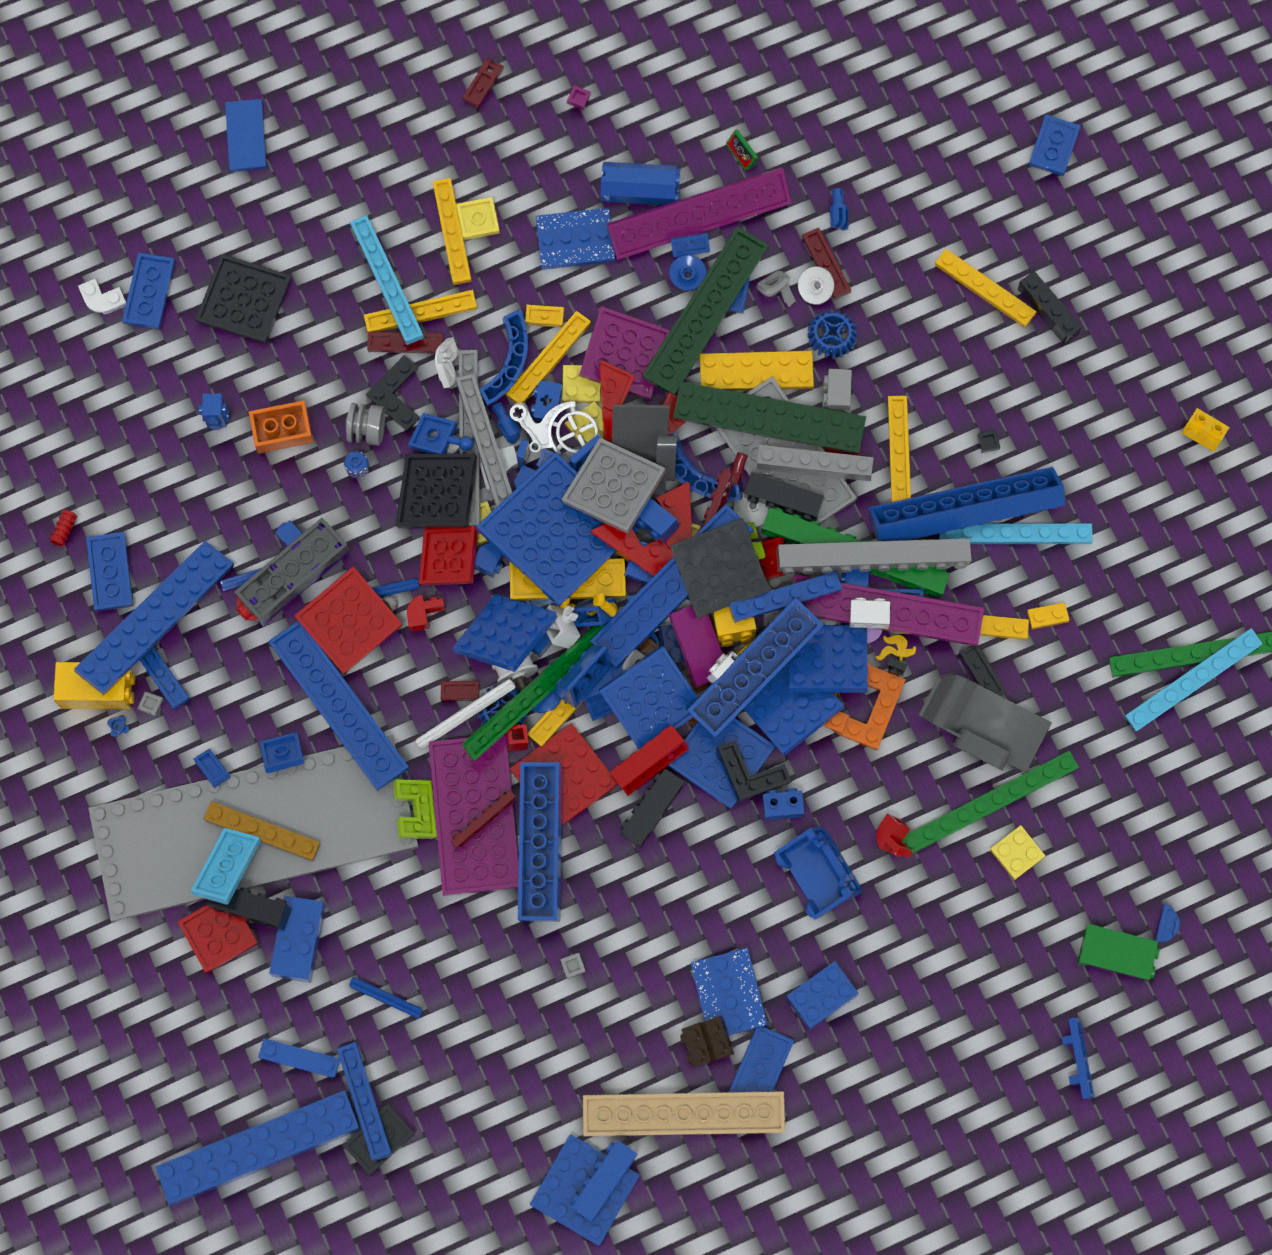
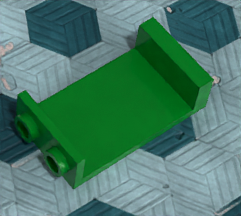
M1087 924L1077 965L1084 967L1091 965L1141 978L1143 982L1147 983L1150 978H1154L1156 967H1153L1154 959H1158L1160 948L1157 947V941Z

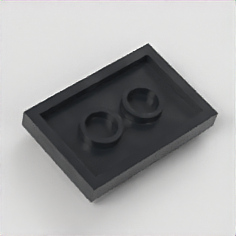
M387 1104L379 1111L392 1154H394L415 1133ZM362 1128L343 1145L370 1176L392 1156L390 1155L373 1162Z

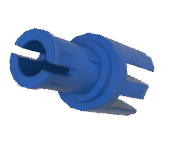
M836 188L832 190L833 205L829 208L830 227L845 231L849 226L848 207L844 204V190Z
M501 402L496 403L492 406V411H494L499 420L497 426L507 442L514 444L520 438L521 429L518 423L508 415Z

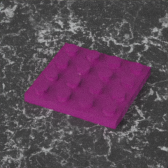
M601 306L579 377L600 383L599 362L603 360L635 375L628 393L650 400L655 385L643 379L642 375L671 330Z

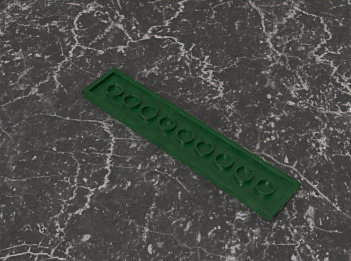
M736 227L643 373V379L672 395L677 393L680 381L684 382L768 249V244Z
M681 381L673 419L853 454H859L866 422V416Z

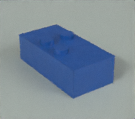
M284 896V900L287 901V905L292 910L284 931L279 929L277 931L269 974L272 977L311 983L326 905L321 901Z

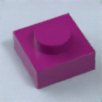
M574 85L567 99V104L584 110L591 92Z

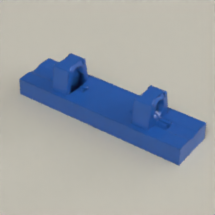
M1071 1018L1068 1019L1071 1035L1062 1037L1063 1045L1073 1044L1078 1075L1069 1077L1070 1085L1080 1084L1083 1099H1094L1081 1019Z

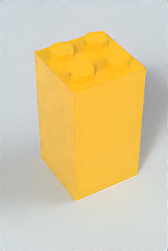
M729 607L711 613L715 634L719 645H722V647H728L733 645L734 642L740 641L741 643H749L752 639H755L756 625L754 618L734 623Z
M56 662L54 701L61 709L131 710V704L134 703L132 685H135V673L131 669L105 695H102L74 672V668L80 662Z

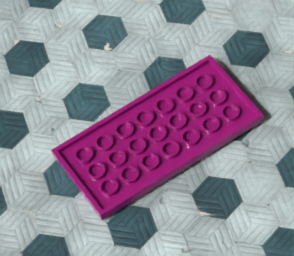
M506 734L501 736L475 761L470 759L462 746V743L468 738L429 742L443 896L518 888L519 860L513 804L458 851L451 844L455 833L460 830L463 832L468 827L467 824L475 817L478 819L488 805L493 806L497 803V798L502 793L512 791Z

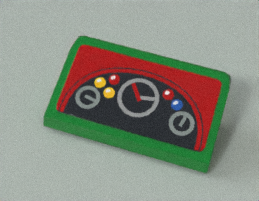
M736 129L727 140L726 145L743 169L748 171L757 165L758 156L739 130Z

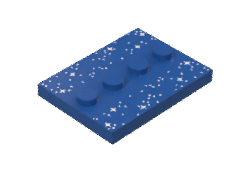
M609 208L536 216L542 270L615 262V252L607 228V223L611 222Z
M749 948L691 962L705 1021L722 1016L729 1036L768 1026Z

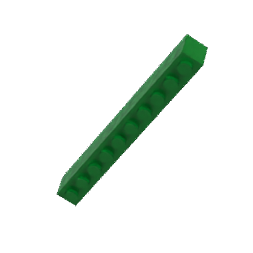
M776 507L773 509L769 508L760 532L772 538H784V542L788 544L870 542L867 540H857L851 534L844 535L838 533V530L831 527L824 528L815 521H805L799 515L786 514L784 510ZM928 567L926 570L909 568V570L899 571L898 568H890L889 571H879L878 569H871L869 571L870 574L905 587L922 589L923 593L938 599L943 595L950 575L945 569L939 570L936 567Z

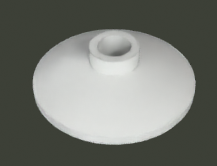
M822 267L808 268L799 278V293L808 303L821 304L826 302L834 291L832 275ZM817 282H820L821 287L819 289L816 288Z
M743 493L742 500H737L734 503V512L740 518H743L745 522H754L755 527L763 525L769 508L765 507V504L758 502V504H755L756 508L751 509L749 506L753 503L748 502L747 498H744Z

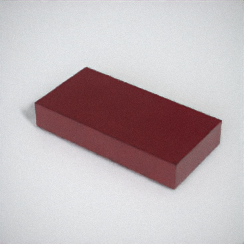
M441 681V701H475L480 698V681Z

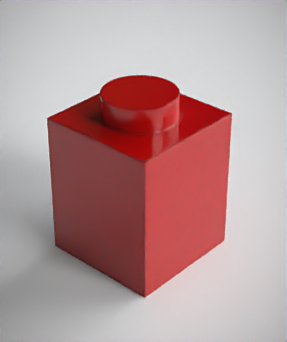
M514 725L505 733L508 752L527 750L529 743L527 725Z

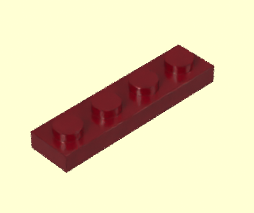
M820 228L803 234L802 239L816 266L826 269L833 277V299L836 300L850 294L851 288Z
M368 332L367 351L435 354L437 348L443 343V334L423 333V339L406 345L402 334L399 332Z
M512 791L502 793L497 798L498 802L493 806L488 805L478 819L475 817L467 824L468 827L463 832L460 830L455 833L451 841L452 846L458 851L517 800Z

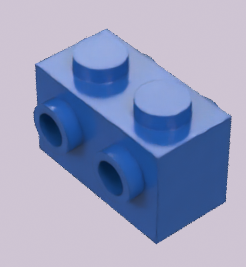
M203 394L202 404H199V414L202 415L203 422L212 430H220L223 427H227V421H230V411L227 410V404L222 394Z
M797 788L786 789V792L778 793V790H770L763 794L765 821L804 817L802 791H797Z

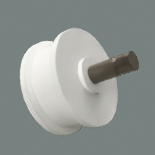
M532 652L529 653L515 672L492 665V669L496 670L499 676L498 684L500 685L507 679H511L513 683H517L521 692L526 687L524 679L538 671L537 665H533L531 660Z

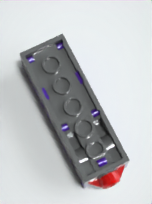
M320 518L235 591L237 612L244 620L258 621L263 627L349 553L348 545L323 518Z

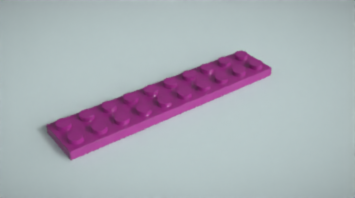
M781 167L607 223V228L615 257L619 260L671 243L670 238L699 234L792 204L784 169Z
M794 574L792 584L812 579V577ZM841 583L843 589L840 592L802 603L816 618L850 624L851 600H855V598H865L866 601H874L877 598L890 601V624L888 629L881 630L978 647L984 612V608L846 583Z

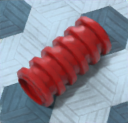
M68 510L61 511L60 520L56 522L55 531L51 533L53 536L49 538L53 544L61 547L66 545L65 541L68 540L69 531L73 529L74 520L78 518L75 513Z

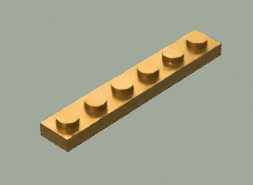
M212 801L203 818L204 821L217 826L260 837L262 843L310 861H314L320 846L318 841Z

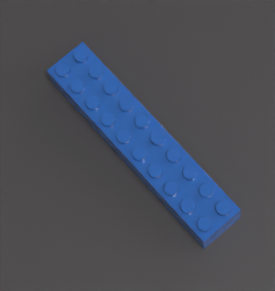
M1048 467L868 508L871 528L877 542L909 541L970 526L983 525L988 522L1001 521L1006 518L1019 517L1024 514L1037 513L1042 510L1055 509L1065 506L1064 486L1055 469Z
M344 1090L157 1165L155 1168L169 1205L174 1206L358 1132L361 1128L348 1093Z

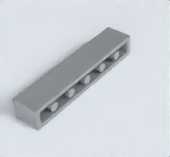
M759 445L757 469L871 481L873 457Z

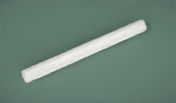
M507 679L415 740L416 744L421 749L429 745V742L435 741L515 689V684L511 679Z

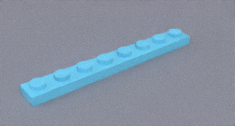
M366 215L351 221L350 225L406 345L423 339V333L368 216Z
M983 524L939 533V540L970 539V544H1092L1093 542L1092 524Z
M1250 628L1124 715L1134 731L1137 732L1261 646L1262 642L1252 628Z

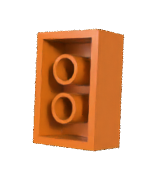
M305 401L249 411L254 444L258 454L314 443Z

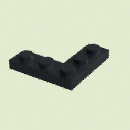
M403 355L369 390L366 397L375 405L384 406L385 414L408 432L420 420V417L394 394L418 370V366Z
M969 646L959 652L978 685L999 696L1006 693L979 646Z
M735 741L716 748L738 802L766 793V791L783 787L792 782L785 764L750 776Z

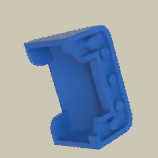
M822 826L809 828L774 852L777 864L781 868L790 869L808 899L806 912L814 920L821 918L862 893L860 884L829 833Z

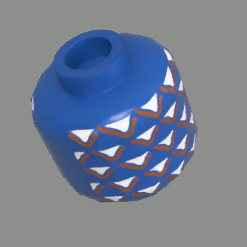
M354 451L345 457L344 467L349 476L352 478H362L368 473L370 466L365 454Z

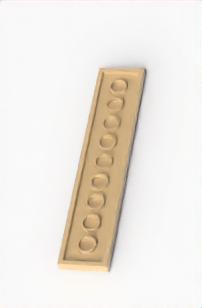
M784 1092L583 1095V1136L785 1133Z

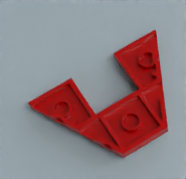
M600 360L603 439L612 443L613 405H623L635 375ZM667 393L663 405H669L668 434L675 432L686 423L685 421L673 419L677 395H672L671 393Z
M689 482L655 499L656 503L674 516L679 524V528L665 543L658 539L642 547L633 529L627 534L606 523L591 530L590 534L601 539L608 547L615 549L618 554L628 561L631 560L641 570L654 577L674 557L670 545L692 537Z

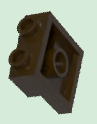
M722 1016L681 1029L683 1034L680 1035V1039L683 1045H687L689 1052L686 1054L687 1061L690 1065L693 1064V1067H701L734 1055Z

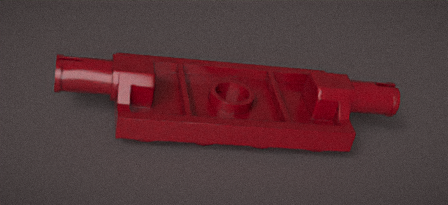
M737 452L733 466L724 469L723 472L720 471L717 478L719 483L717 490L714 489L711 494V507H708L704 514L706 519L704 526L727 503L733 484H739L748 455Z

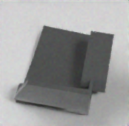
M613 405L612 444L666 468L665 475L651 496V499L655 501L657 497L665 494L666 481H675L677 436L668 435L669 405ZM636 523L634 524L638 528L636 534H649L647 529H641Z
M947 673L937 678L919 713V716L956 736L953 746L1002 771L1006 763L1025 773H1027L1052 722L955 673Z

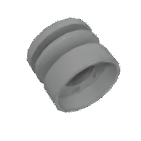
M351 403L346 418L347 442H354L356 436V442L361 443L363 436L366 435L367 444L380 446L385 426V407L371 405L369 412L366 413L365 404H361L358 411V404Z

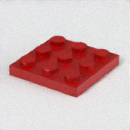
M468 526V528L424 529L419 576L420 585L473 583L478 536L475 526Z
M207 905L178 921L180 928L206 974L258 945L245 919L214 911Z

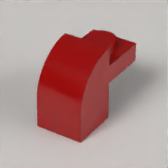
M419 595L409 603L407 607V620L410 632L429 629L427 614L445 611L443 598L432 597L424 602L423 595Z
M887 813L877 830L876 839L880 849L897 857L902 855L909 858L913 853L902 842L910 828L900 818Z

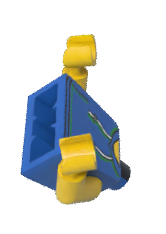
M600 593V595L594 594V599L578 606L573 603L570 604V598H568L559 607L565 609L566 606L574 607L572 613L578 614V618L574 621L576 627L604 625L618 613L617 601L612 597L605 598L603 593Z

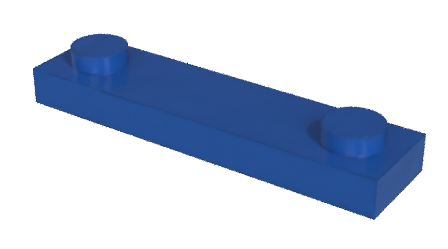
M263 1038L258 1055L259 1059L334 1079L340 1064V1058Z

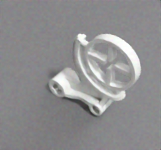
M575 401L555 406L545 415L540 423L533 421L527 405L523 402L515 403L510 409L511 418L519 421L520 425L531 436L533 441L529 447L532 452L552 447L559 455L562 453L560 451L562 448L573 453L579 451L580 449L570 448L563 442L574 436L575 432H571L563 437L560 436L561 423L567 417L573 429H577V425L572 417L575 414L583 415L592 422L581 427L580 432L594 426L595 436L598 434V426L594 418L586 412L575 411ZM516 407L523 409L522 416L515 414ZM570 407L571 412L565 414L559 423L554 421L561 411ZM552 426L557 427L556 435L560 443L558 446L553 440ZM578 434L577 437L583 447L586 443L582 435ZM533 443H537L539 447L535 448Z

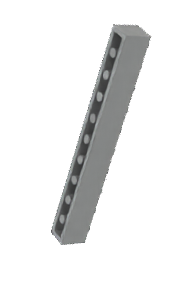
M970 539L778 545L776 549L777 570L786 575L793 574L794 571L810 574L814 571L831 573L833 570L847 573L859 569L860 572H868L871 569L889 571L890 568H898L899 571L909 570V568L926 570L928 567H936V569L941 570L946 569L947 566L963 569L971 562Z

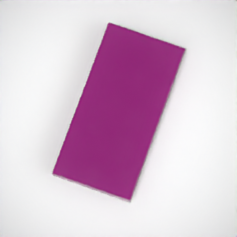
M692 605L668 614L694 686L698 687L710 682L707 679L711 674L709 670L723 653L709 615L696 618Z

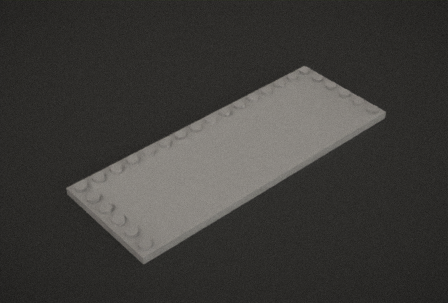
M393 735L386 736L396 749ZM340 747L303 756L305 764L266 774L264 766L229 774L231 778L215 788L207 779L88 809L110 919L114 922L205 900V898L192 895L191 889L224 829L203 820L211 801L320 842L314 861L261 842L236 888L238 890L240 887L250 889L419 848L417 839L398 838L396 819L399 817H412L409 802L394 799L393 781L377 791L347 749ZM400 775L396 779L403 780V776Z

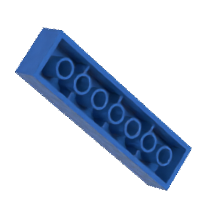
M793 598L738 655L729 668L715 682L711 683L686 710L713 737H716L824 624L797 598Z
M520 762L518 921L560 922L563 765L560 762Z

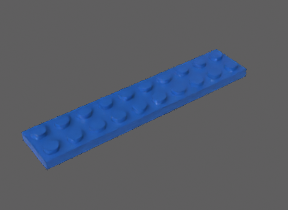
M725 504L696 535L741 518ZM745 522L750 536L754 530ZM673 557L590 640L595 646H605L607 648L610 661L616 668H619L633 650H637L658 629V626L669 617L668 614L673 613L689 597L675 558Z
M204 541L74 668V672L102 695H105L234 567V563L207 541Z
M299 621L268 641L377 791L409 770V766L318 643Z

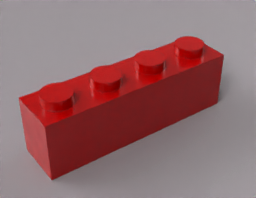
M671 725L663 729L658 736L648 741L637 752L632 753L624 762L616 765L610 774L626 795L629 796L688 751L689 747Z

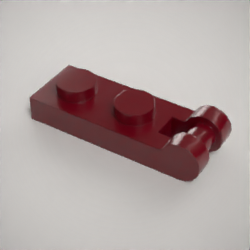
M487 58L464 94L463 101L480 108L498 76L503 72L504 66L501 64L496 65L493 63V60Z

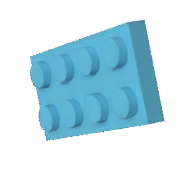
M224 828L191 889L192 895L228 905L261 843L260 837Z

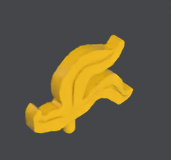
M894 635L889 638L884 636V642L891 645L895 644L898 651L891 646H886L881 651V654L875 658L878 661H882L886 656L892 654L895 657H899V661L902 662L903 658H908L916 653V647L906 649L907 640L901 635Z

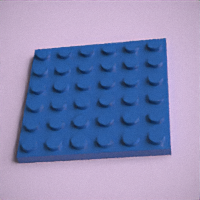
M555 452L476 526V530L549 599L560 607L617 551L608 547L605 542L595 535L590 534L591 530L605 524L604 522L562 503L563 496L578 472ZM634 525L632 529L636 534L638 532V528Z

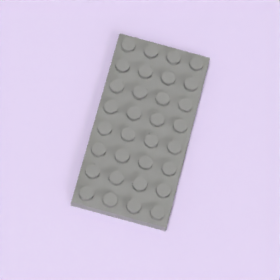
M773 377L746 393L790 402ZM715 427L735 457L737 452L748 455L744 470L749 477L751 472L824 495V501L818 519L815 522L823 523L857 500V497L844 478L757 469L759 445L825 452L822 447Z

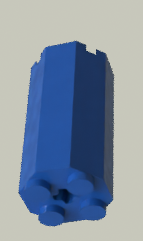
M603 162L601 202L666 205L679 200L681 168H677L675 165Z

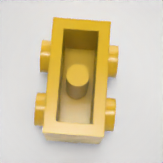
M1197 408L1183 429L1182 434L1215 452L1230 427Z

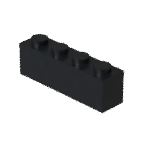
M1035 271L1020 281L1017 290L1032 308L1037 311V314L1064 345L1079 335L1082 326Z
M751 472L744 492V498H747V501L750 503L758 504L759 502L765 504L767 508H780L784 510V513L800 515L806 521H817L824 501V495Z
M666 769L662 773L658 772L653 780L655 782L651 789L648 787L644 792L642 803L635 805L631 812L633 816L630 820L626 819L620 827L622 830L621 836L640 849L684 787V781Z
M243 887L235 890L228 905L213 900H208L207 906L214 911L282 931L285 929L292 910L287 905V901L276 898L272 900L269 899L268 895L259 892L255 895L251 893V890Z

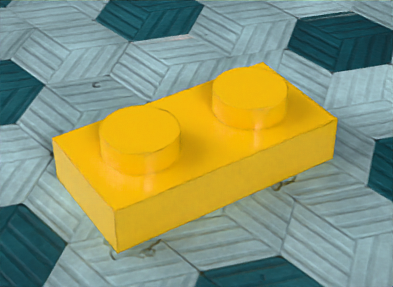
M527 305L525 324L563 327L564 307Z
M1065 602L1027 610L1031 630L1070 621Z

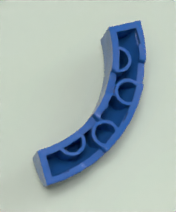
M520 309L503 317V327L508 337L509 351L500 373L479 389L486 407L498 401L511 389L525 365L528 336Z
M678 432L668 434L669 436H677L675 470L677 480L682 484L689 482L690 490L711 498L713 490H717L719 484L717 478L705 473L690 460L682 447ZM742 480L737 485L733 484L727 501L742 500Z

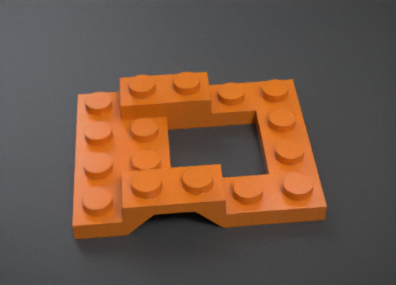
M867 662L868 687L880 691L868 723L864 724L849 718L847 714L839 712L825 723L823 727L834 731L841 737L877 751L906 679L873 667Z

